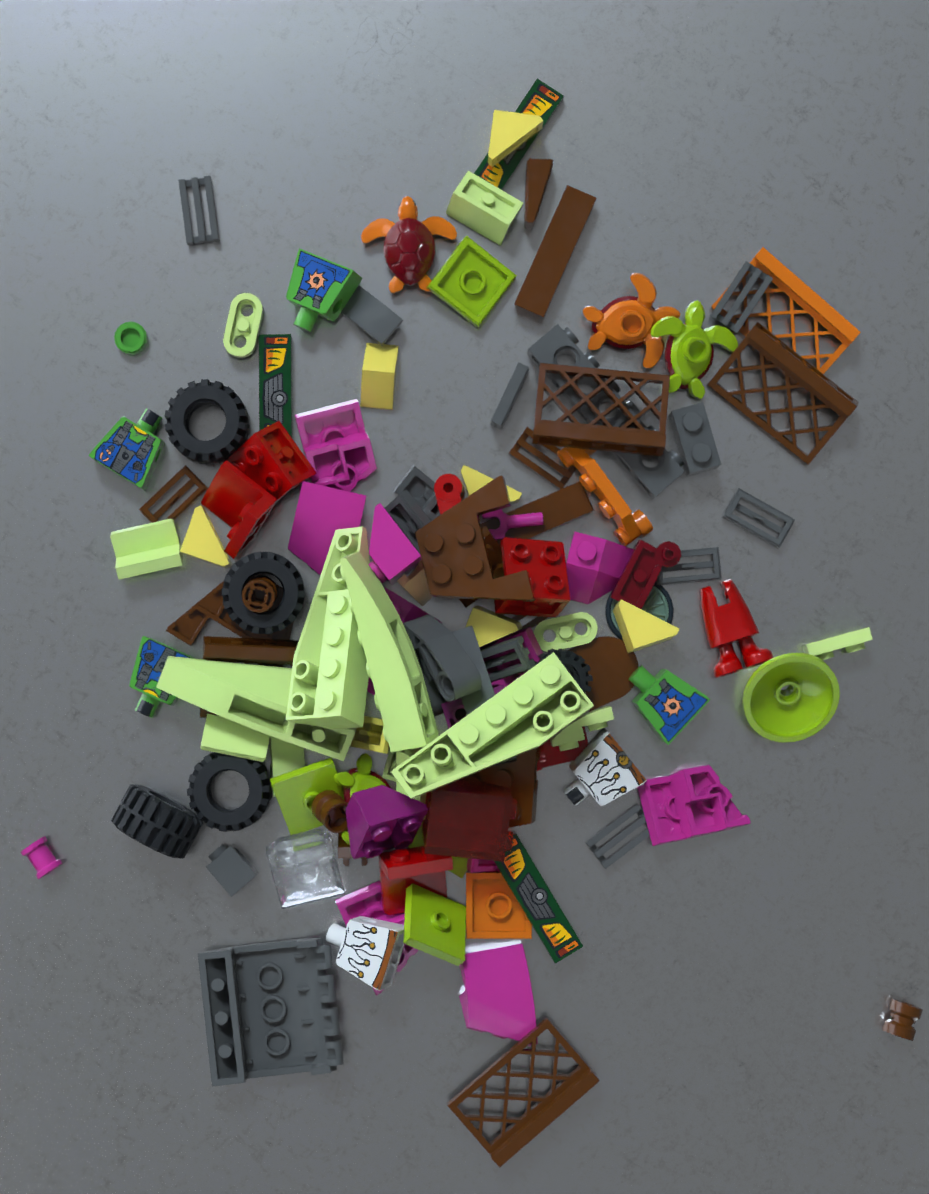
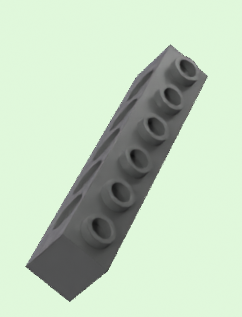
M559 324L528 348L527 354L538 367L540 363L558 365L557 358L561 354H570L575 360L574 366L598 368L600 366L591 353L587 351L584 354L577 347L576 344L579 340L568 327L562 329ZM545 374L557 389L566 384V381L559 374ZM583 376V377L581 378V379H583V378H590V379H592V380L594 381V379H593L592 377H584V376ZM613 381L608 385V388L620 399L621 397L618 393L621 389ZM571 387L562 393L572 406L581 401ZM603 390L590 400L598 410L602 403L610 402L614 404ZM629 400L627 403H622L633 416L640 412L632 401ZM586 404L577 410L587 424L596 418ZM617 407V414L612 418H606L613 427H621L629 421ZM640 419L637 420L645 430L657 431L652 425L646 427ZM664 449L663 455L658 456L659 463L655 467L645 466L641 459L642 454L612 452L652 500L685 472L681 468L684 462L672 449L669 452Z

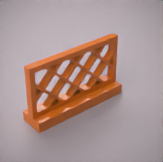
M762 247L750 264L772 277L773 280L771 282L778 288L769 289L768 286L764 292L766 293L767 312L751 313L748 317L767 316L768 330L772 333L771 316L790 314L791 334H778L775 336L777 338L792 337V349L795 352V337L815 336L816 355L801 357L804 359L816 358V368L824 374L861 332ZM749 271L746 272L741 280L743 288L746 285V277L750 273ZM727 289L711 306L713 309H715V307L717 306V304L719 303ZM751 290L747 295L756 294L758 290ZM741 291L733 292L731 296L739 295ZM784 292L789 297L790 311L771 312L770 293ZM747 296L743 300L744 310L747 307ZM793 301L803 310H794ZM722 309L720 315L725 317L728 312ZM808 313L814 319V332L795 333L794 314ZM742 314L734 315L730 321L736 324L737 320L735 318H740ZM748 318L745 321V327L742 326L739 330L745 337L750 332ZM818 323L827 331L818 332ZM832 334L842 343L833 354H819L818 335ZM829 357V359L820 368V358Z

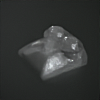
M321 829L309 830L280 837L266 846L267 859L282 909L345 895V888L330 831Z

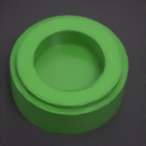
M125 322L117 328L114 340L116 346L124 354L137 355L146 348L148 335L140 324Z

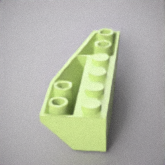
M363 526L335 530L293 658L286 721L331 729L363 727L369 679L366 671L367 660L364 648L358 641V626L355 615L349 607L350 595L347 584L343 581L340 572V559L354 552L360 551L367 563H370L367 530Z
M360 551L354 552L340 559V572L349 591V607L356 618L358 641L364 648L367 660L366 671L373 682L375 705L381 713L384 724V739L389 743L391 752L424 747L437 738L439 734L421 667L400 616L380 580Z
M553 652L394 768L391 773L410 799H413L541 746L594 707V705Z
M168 656L156 688L233 722L341 761L345 760L357 729H331L286 721L292 668Z

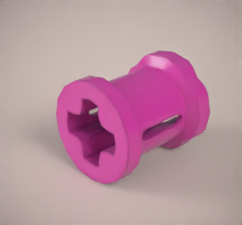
M46 836L35 841L20 852L22 856L28 857L37 871L35 875L37 879L44 877L63 864L61 859H56L46 844L48 841Z

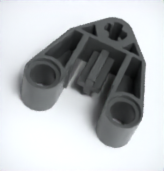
M429 614L403 623L423 673L434 717L443 714L442 703L459 699L481 689L482 681L479 671L449 629Z

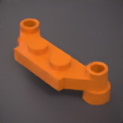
M563 447L557 452L559 459L567 468L574 465L581 474L579 480L588 492L591 493L593 491L601 501L598 503V506L602 513L608 519L613 518L618 528L614 531V534L623 546H627L639 536L643 538L653 531L651 522L641 510L638 509L631 513L632 510L595 459L590 457L596 450Z

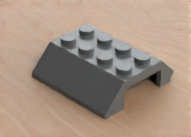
M322 938L248 944L198 953L212 1087L245 1083L250 1078L310 1071L311 1075L326 1074L337 1070V1065L344 1064L341 1041L333 1039L334 1035L340 1034L338 1008L330 1007L329 1003L337 1001L334 974H326V969L333 968L331 945H323Z

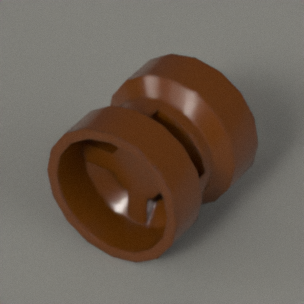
M267 576L252 578L242 591L244 605L249 610L258 613L267 611L278 596L276 583Z
M333 790L320 792L313 800L311 807L315 818L322 822L330 832L341 833L348 829L345 811L348 803Z
M892 998L889 1005L892 1018L884 1021L882 1030L913 1041L916 1030L912 1024H915L921 1018L923 1009Z

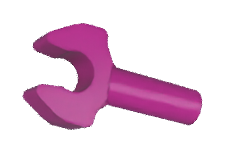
M500 509L482 515L483 519L497 518L500 521L498 529H489L496 540H502L510 528L543 525L542 512L507 515Z

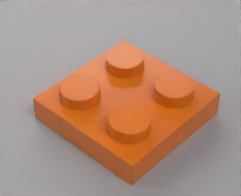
M466 872V939H532V924L501 872Z

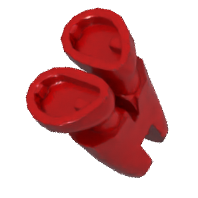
M732 579L722 581L727 604L718 606L711 586L700 589L701 608L710 649L718 648L720 660L713 669L715 678L743 670L741 661L732 645L735 641L739 643L745 669L763 664L774 658L771 650L759 648L755 644L752 636L759 634L758 628L747 604Z

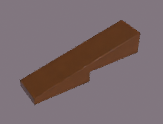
M569 185L566 186L514 305L545 317L595 204L596 197Z
M580 481L507 512V515L542 512L543 525L510 528L505 533V537L530 539L594 511ZM493 518L482 523L481 527L486 526L488 529H498L500 521L497 518Z

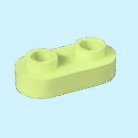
M251 293L237 295L230 305L223 343L227 352L235 358L250 356L257 345L263 317V306L259 298ZM245 306L253 308V313L250 316L242 315V309ZM239 337L246 339V345L242 348L235 346V340Z
M578 612L544 620L535 627L533 633L541 650L548 652L550 649H567L590 643L596 637L598 626L596 620L590 614ZM581 622L586 625L587 631L584 635H579L575 632V625ZM546 630L554 631V641H545L543 633Z

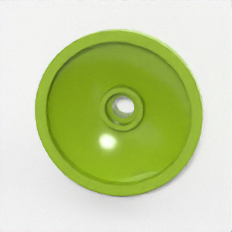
M787 653L768 660L752 674L743 693V711L750 726L762 737L775 742H796L816 734L828 724L838 707L840 689L835 674L823 660L805 653ZM790 685L787 689L781 690L784 686Z

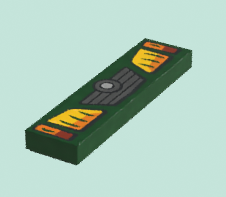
M537 78L515 112L539 115L543 119L544 129L564 99V95ZM542 130L493 167L488 163L487 153L474 174L503 190Z
M291 334L259 335V431L280 421L293 439Z
M514 833L489 848V854L554 963L556 964L582 948V943L517 834Z

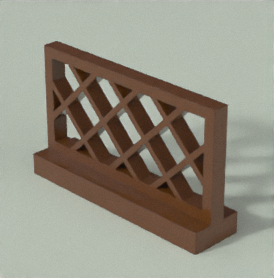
M759 322L754 325L707 384L808 465L848 416L857 408L859 403ZM748 344L759 351L760 365L742 366L741 352ZM765 357L773 363L765 364ZM737 358L738 367L729 368ZM779 367L785 372L786 385L768 386L766 368ZM761 369L763 387L745 389L743 371ZM739 372L741 390L728 391L718 381L724 373ZM790 377H792L798 383L791 384ZM806 388L811 394L812 405L793 407L791 389ZM787 389L789 407L770 409L768 391ZM764 392L766 410H751L747 406L746 394ZM741 394L742 402L734 395ZM815 396L819 400H821L823 404H816ZM831 408L839 415V418L831 426L818 427L817 409ZM812 409L814 427L795 429L794 411ZM789 412L791 430L778 431L772 426L771 414ZM764 414H766V416H767V422H766L763 418H761L759 415H764ZM827 431L825 435L820 439L819 432ZM815 432L816 445L807 454L797 446L796 434ZM792 434V441H790L784 435Z
M540 363L532 444L662 456L666 444L665 433L670 375ZM545 374H559L566 381V384L553 393L545 384ZM583 376L592 377L599 385L587 396L575 384ZM615 380H624L631 388L620 399L608 388V385ZM647 383L662 384L661 395L652 403L640 390ZM569 387L581 399L570 410L557 398ZM603 390L614 404L600 413L590 400ZM544 391H545V393H546L549 397H548L546 400L543 401V395H544ZM633 394H636L647 406L635 416L622 404ZM552 401L564 413L556 421L541 420L542 409ZM659 403H660V412H659V411L657 410V408L655 407V406H656L657 404H659ZM584 404L596 416L589 424L579 423L572 415ZM617 407L629 420L621 427H613L605 418ZM651 411L659 420L658 431L645 430L637 420ZM568 418L571 422H563V421ZM633 424L636 429L629 427Z
M204 636L203 659L240 662L244 664L257 663L266 666L264 664L266 663L272 664L271 666L279 667L281 664H289L292 667L299 641ZM200 708V718H207V714L216 715Z
M546 1017L447 1103V1106L486 1149L500 1168L600 1080L593 1069L581 1058ZM546 1029L555 1037L554 1050L536 1049V1038ZM531 1043V1049H524ZM559 1043L566 1051H559ZM517 1054L530 1055L529 1072L510 1071L511 1059ZM535 1055L553 1056L552 1073L534 1072ZM558 1057H572L579 1065L570 1074H557ZM506 1064V1071L500 1070ZM492 1076H505L504 1093L485 1092L486 1081ZM510 1077L528 1078L527 1095L509 1094ZM533 1078L551 1079V1089L545 1096L532 1095ZM556 1080H562L559 1084L556 1085ZM481 1086V1092H474ZM467 1097L480 1098L479 1115L464 1114L458 1105ZM485 1098L503 1099L502 1116L484 1115ZM508 1100L526 1101L525 1113L520 1117H507ZM531 1101H537V1103H535L531 1107ZM471 1121H478V1129ZM483 1121L501 1122V1134L491 1142L482 1134ZM506 1123H512V1124L506 1129Z

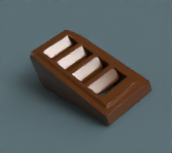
M529 158L527 160L524 211L525 229H532L535 225L552 171V159Z

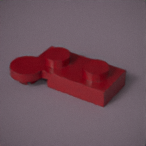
M639 539L610 598L617 602L622 599L642 609L661 572L662 566L673 567L680 561L681 550L679 546L674 542L667 541L655 548L651 544Z

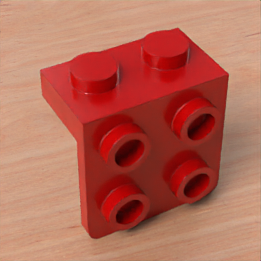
M442 843L397 849L378 855L382 907L385 914L405 913L406 888L412 883L447 898L445 871L453 870V860Z

